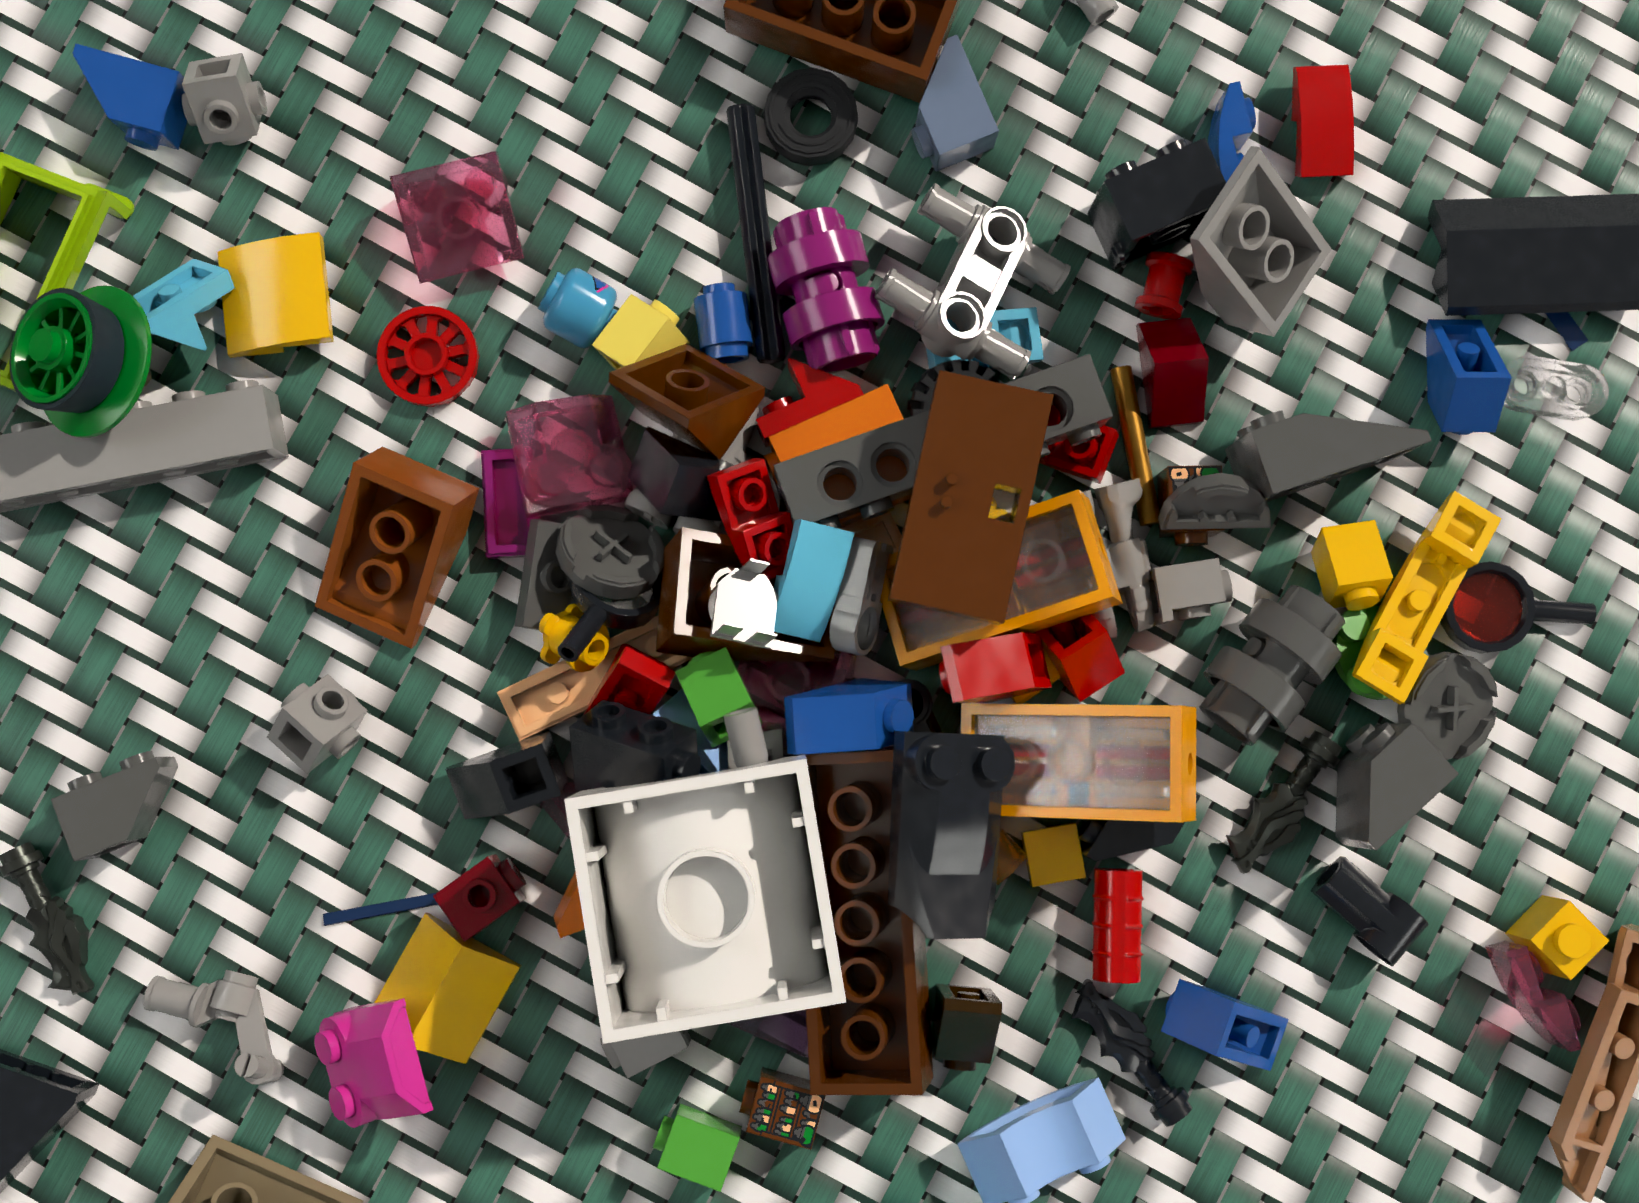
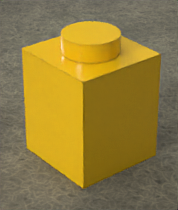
M1370 520L1321 528L1311 550V555L1324 600L1333 608L1346 607L1350 611L1364 610L1380 602L1393 579V575L1376 521Z
M1542 895L1505 932L1544 973L1572 980L1609 942L1570 900Z

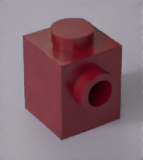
M494 854L487 856L434 894L433 898L465 942L527 899L521 890L526 885V881L509 858L501 862L498 856Z

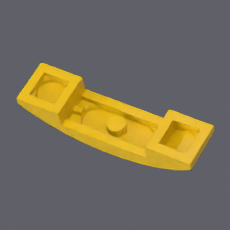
M1456 491L1448 495L1414 545L1381 603L1356 660L1352 673L1354 678L1399 705L1405 703L1429 657L1424 654L1426 647L1468 568L1479 563L1501 521L1500 517Z

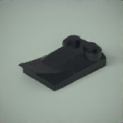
M894 731L888 905L895 906L908 915L919 926L927 939H974L987 937L990 917L995 906L1002 789L1008 785L1013 777L1016 765L1014 752L1004 740L1005 735Z

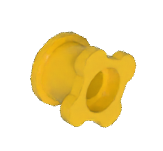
M576 604L568 605L565 611L557 614L547 613L541 619L539 631L543 633V647L540 651V657L543 661L549 664H556L560 660L561 656L558 653L559 645L584 614ZM602 625L576 661H566L571 669L581 673L591 671L604 660L609 649L610 640L607 627Z

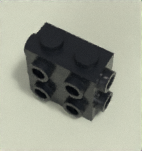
M601 700L569 726L576 793L600 787L611 788L699 775L701 759L697 750L696 729L672 722L665 717H656L625 707L618 702Z

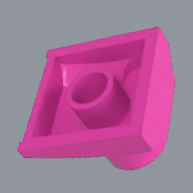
M404 998L354 1006L336 1012L333 1016L322 1020L319 1032L315 1035L316 1053L320 1061L326 1065L331 1084L329 1091L331 1110L338 1120H344L352 1128L374 1120L419 1115L433 1110L405 1008L406 1002Z

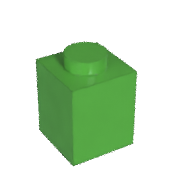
M724 647L716 652L701 653L692 658L687 666L675 671L698 724L712 748L728 741L729 738L723 715L736 710L755 707L727 648Z
M680 1103L675 1119L664 1115L653 1148L663 1152L657 1169L721 1192L740 1139L742 1126Z

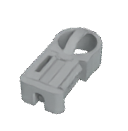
M853 537L846 569L830 623V642L835 650L864 656L872 649L879 631L880 615L883 603H880L889 555L893 554L892 545Z

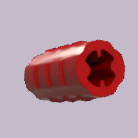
M1095 868L1094 894L1092 895L1094 898V921L1092 922L1093 949L1091 950L1093 954L1092 979L1106 983H1140L1141 957L1143 956L1141 952V929L1143 928L1142 901L1144 900L1142 896V870Z

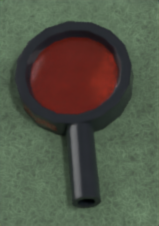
M1491 561L1478 563L1468 568L1440 624L1448 637L1460 647L1482 654L1508 650L1518 644L1532 628L1533 621L1593 624L1596 619V606L1593 603L1534 600L1533 591L1521 574L1508 565Z

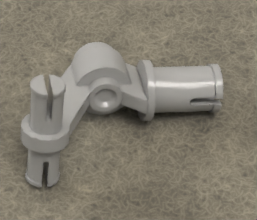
M226 970L223 980H217L211 984L202 983L199 987L167 980L161 976H155L150 981L144 995L143 1005L145 1010L158 1011L187 1019L189 1025L195 1028L216 1019L235 1022L241 1054L237 1057L234 1064L237 1075L243 1076L247 1082L254 1085L276 1082L282 1077L284 1066L272 1054L260 992L256 989L259 978Z

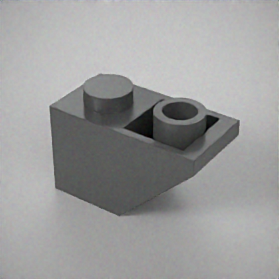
M152 751L136 754L119 762L122 771L104 778L101 772L81 776L67 783L70 792L51 799L74 861L98 858L147 838L178 769L175 757H154Z

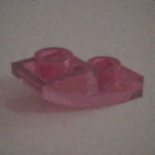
M1506 940L1485 946L1501 986L1514 1007L1532 1029L1549 1044L1570 1052L1582 1049L1577 1035V1031L1581 1029V1022L1575 1006L1566 998L1565 994L1539 987V984L1543 982L1542 969L1536 956L1531 951H1528L1527 946Z

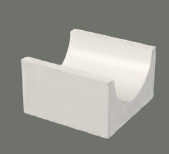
M805 754L670 780L582 790L564 799L603 1044L847 1003Z

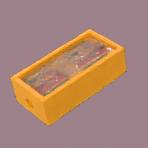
M1079 489L1029 507L1004 624L995 625L887 601L898 552L889 555L880 599L881 603H883L882 608L899 666L916 671L942 662L943 657L940 648L942 646L1020 632L1033 633L1123 603L1090 499ZM1011 513L993 519L1009 522Z
M961 703V734L1005 735L1004 740L1014 752L1016 764L1014 775L1008 785L1002 789L1001 816L1178 823L1196 821V707L1183 705Z

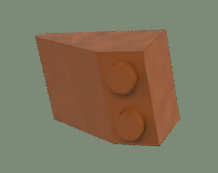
M383 446L353 462L315 607L412 649L418 642L466 536L480 488Z

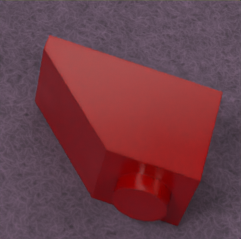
M1092 614L1033 632L1040 634L1042 647L1060 675L1059 679L1079 702L1085 700L1125 673L1108 631Z

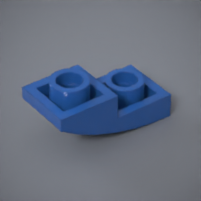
M1240 81L1230 83L1217 102L1208 135V145L1226 183L1244 157L1241 152L1236 153V151L1243 147L1256 125L1254 105L1249 97L1244 98Z

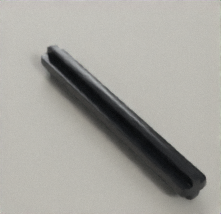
M736 104L728 107L726 112L756 355L758 362L761 364L778 363L785 359V347L778 293L775 290L767 261L768 256L773 251L755 108L752 104Z

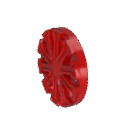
M419 306L408 309L396 316L386 326L379 339L377 365L383 381L393 393L413 405L435 407L451 403L462 395L477 375L480 356L476 339L460 317L444 308ZM418 318H427L426 333H421L417 326ZM444 319L449 321V327L438 337L439 323ZM401 327L407 329L411 336L408 342L398 338L396 334ZM458 335L465 336L464 344L448 347ZM398 349L404 352V356L390 359L387 357L388 350ZM464 356L469 357L468 364L464 367L449 360ZM409 368L399 380H394L391 376L396 370ZM443 371L460 377V380L455 386H451ZM420 377L418 393L415 395L408 393L409 387ZM433 377L441 389V393L435 396L430 395Z

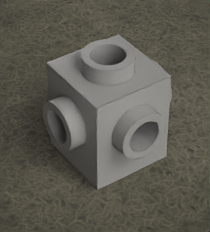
M238 53L189 62L182 82L185 92L182 94V105L189 125L198 127L203 143L222 142L224 145L231 146L244 143L251 139L252 136H257L262 114L267 113V101L261 83L259 81L252 82L243 54Z
M327 674L311 687L305 683L300 684L284 699L281 704L282 709L267 738L308 774L331 755L340 759L355 746L361 738V734L356 730L368 710L358 702L352 692L343 688Z

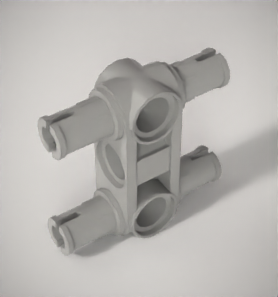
M934 183L923 198L917 213L924 215L957 236L956 242H958L957 248L937 288L931 292L891 268L879 285L874 298L915 322L914 327L921 334L923 343L933 354L941 357L956 355L963 360L966 358L971 360L975 357L1006 375L1009 379L1015 380L1026 367L1031 351L1024 349L992 329V322H990L1013 272H1016L1053 295L1065 282L1071 266L1062 263L1033 244V238L1027 232L1023 218L1014 209L1006 206H996L990 209L985 205L980 206L978 204L973 207ZM990 235L993 236L999 244L995 243L991 239ZM947 318L956 323L959 331L954 330L949 325Z

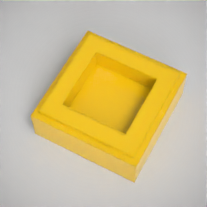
M1076 823L1020 832L1030 886L1036 887L1086 878Z

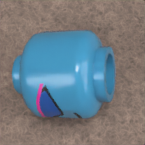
M573 268L565 275L557 271L538 309L544 312L543 323L546 329L580 348H588L617 313V310L614 309L617 293L612 286L582 269Z

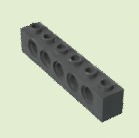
M1090 354L1005 383L1054 395L1052 404L1059 411L1060 422L1054 426H1047L1040 458L1050 454L1048 446L1068 439L1070 446L1073 447L1100 437L1102 435L1100 427L1104 426L1113 417ZM929 410L775 464L774 475L787 511L791 515L793 526L795 520L802 519L841 529L840 519L857 513H861L863 520L878 517L894 509L892 501L911 495ZM886 456L897 457L905 464L907 474L899 481H887L878 474L876 463ZM835 474L845 475L852 480L855 492L846 500H834L824 490L823 484L826 479Z

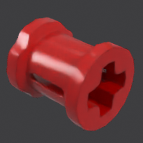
M1151 252L1147 254L1145 262L1149 272L1143 295L1136 298L1134 307L1143 314L1152 317L1178 319L1181 317L1183 310L1179 300L1185 276L1192 274L1194 263L1186 257L1177 254Z

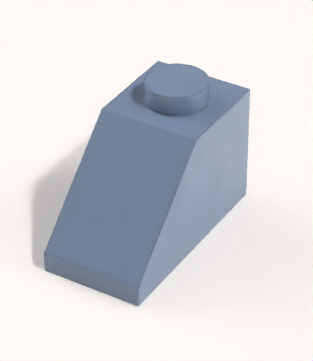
M958 35L947 38L920 102L916 127L911 129L919 155L922 159L930 157L936 172L994 149L999 129Z

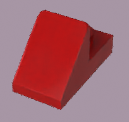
M789 358L788 370L801 399L793 402L791 396H787L762 408L764 415L756 419V426L765 448L769 447L770 436L864 395L860 385L823 370H815L810 365Z
M622 644L585 713L601 700L618 702L625 707L651 714L669 689L675 671L669 669L665 663L628 644Z

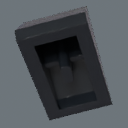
M648 426L643 433L628 478L660 514L722 521L707 475L734 465L722 459L719 460L707 452Z

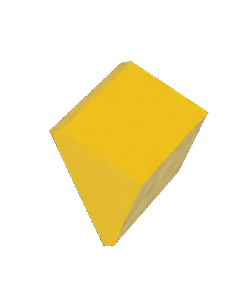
M425 913L374 1003L404 998L416 1049L466 1064L521 965L474 938L464 942L454 927L429 913Z

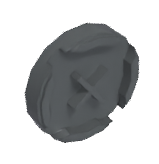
M608 504L588 505L577 510L575 516L569 518V520L567 518L562 524L557 538L555 553L561 569L576 585L594 595L611 599L635 598L651 590L659 579L664 567L665 546L660 534L653 526L650 525L648 530L643 524L638 522L640 516L634 512Z
M1450 652L1431 655L1428 657L1405 703L1398 704L1399 723H1413L1446 760L1451 758L1459 760L1468 757L1484 744L1495 725L1497 711L1492 710V696L1498 697L1496 683L1489 669L1474 657Z

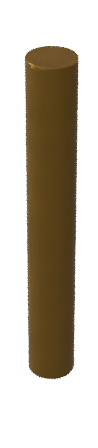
M1130 365L1120 366L1111 369L1110 372L1131 480L1139 478L1143 489L1142 496L1136 503L1140 526L1159 523L1158 516L1160 511L1132 367Z

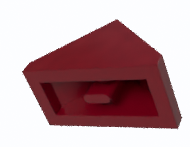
M1191 318L1138 323L1136 330L1149 429L1203 423L1209 357Z

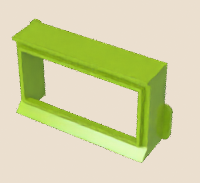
M0 152V226L21 179L80 201L37 298L57 288L73 290L106 214L108 213L127 220L134 212L133 202L127 197L94 184L79 183ZM9 358L4 371L0 369V386L16 392L11 380Z

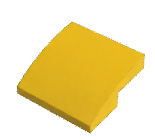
M319 232L259 240L217 252L219 267L228 269L235 287L222 296L227 354L230 358L284 353V347L334 342L324 241Z

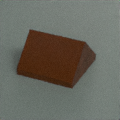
M687 343L609 372L608 382L643 415L719 460L724 456L765 394V387Z

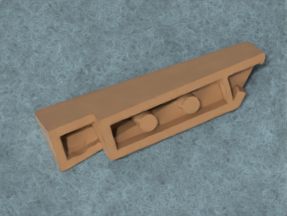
M1634 924L1621 925L1605 990L1548 1135L1563 1171L1562 1184L1583 1201L1589 1203L1592 1202L1639 1081V926Z

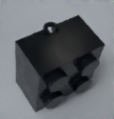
M1206 138L1188 145L1185 139L1174 141L1159 149L1154 154L1156 157L1154 160L1137 166L1134 160L1128 161L1106 173V180L1101 188L1097 190V195L1087 215L1113 270L1147 256L1151 252H1156L1192 236L1226 184Z

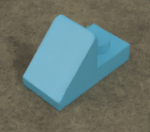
M191 259L136 293L133 297L144 309L151 334L206 351L207 346L194 314L211 309L217 303V299L235 287L228 269L197 259Z

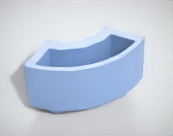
M1099 1077L1064 1087L1027 1102L990 1121L957 1144L983 1203H1030L1040 1195V1188L1062 1176L1077 1170L1081 1174H1088L1108 1165L1111 1161L1109 1155L1126 1138Z

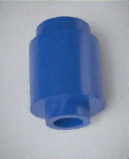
M727 282L704 286L703 295L697 296L693 300L700 351L723 364H733L749 359L748 347L753 345L746 292L735 290V285Z

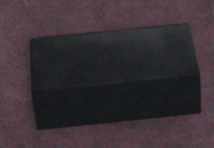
M1639 194L1432 200L1427 218L1441 247L1432 286L1445 316L1639 310Z

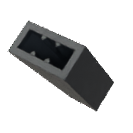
M0 1049V1193L96 1094L99 1083Z

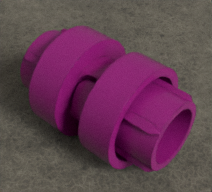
M819 207L801 211L781 220L773 231L777 249L768 256L767 261L776 292L780 295L794 296L796 305L789 308L783 314L791 349L805 351L810 367L828 373L847 370L871 361L880 350L875 331L885 324V319L880 301L874 298L877 290L873 287H859L856 278L869 268V261L861 233L857 230L847 229L843 215L839 214L837 209L832 207Z

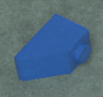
M75 44L73 56L107 117L126 134L124 139L146 150L157 151L159 145L179 150L187 124L182 105V94L185 93L182 86L184 76L176 70Z
M1428 319L1426 326L1427 398L1441 432H1451L1458 435H1468L1473 432H1496L1512 377L1482 321Z
M859 678L784 697L788 754L800 755L876 750L894 744V731L914 732L911 683Z
M1179 979L1175 992L1171 994L1167 1001L1165 1009L1166 1018L1161 1032L1214 1056L1271 1071L1289 1019L1213 989Z

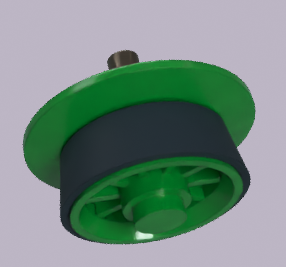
M106 285L95 286L81 293L68 288H57L41 295L29 306L22 316L11 344L10 375L18 396L30 407L44 410L52 424L65 434L80 438H91L104 434L114 428L131 411L143 387L147 386L151 380V370L149 367L152 354L150 325L144 309L130 293L120 288Z

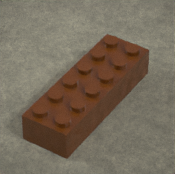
M893 746L876 750L805 754L847 1002L806 1009L811 1095H923L933 1079L925 935L908 915L895 906L888 905Z

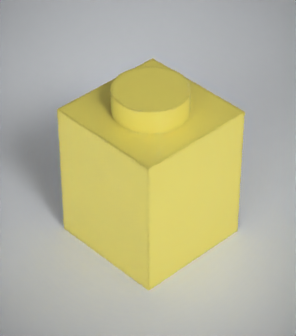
M631 294L596 338L592 346L614 369H619L686 343L689 344L690 342L676 327L680 318L671 309L656 299L648 305Z

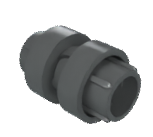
M1291 585L1278 603L1260 598L1239 625L1240 631L1248 639L1242 650L1223 646L1203 672L1204 677L1213 686V689L1199 706L1200 710L1225 732L1249 746H1253L1267 727L1279 732H1286L1305 706L1304 699L1296 691L1297 687L1303 680L1317 685L1322 684L1342 657L1340 650L1332 640L1344 626V618L1325 600L1297 585Z

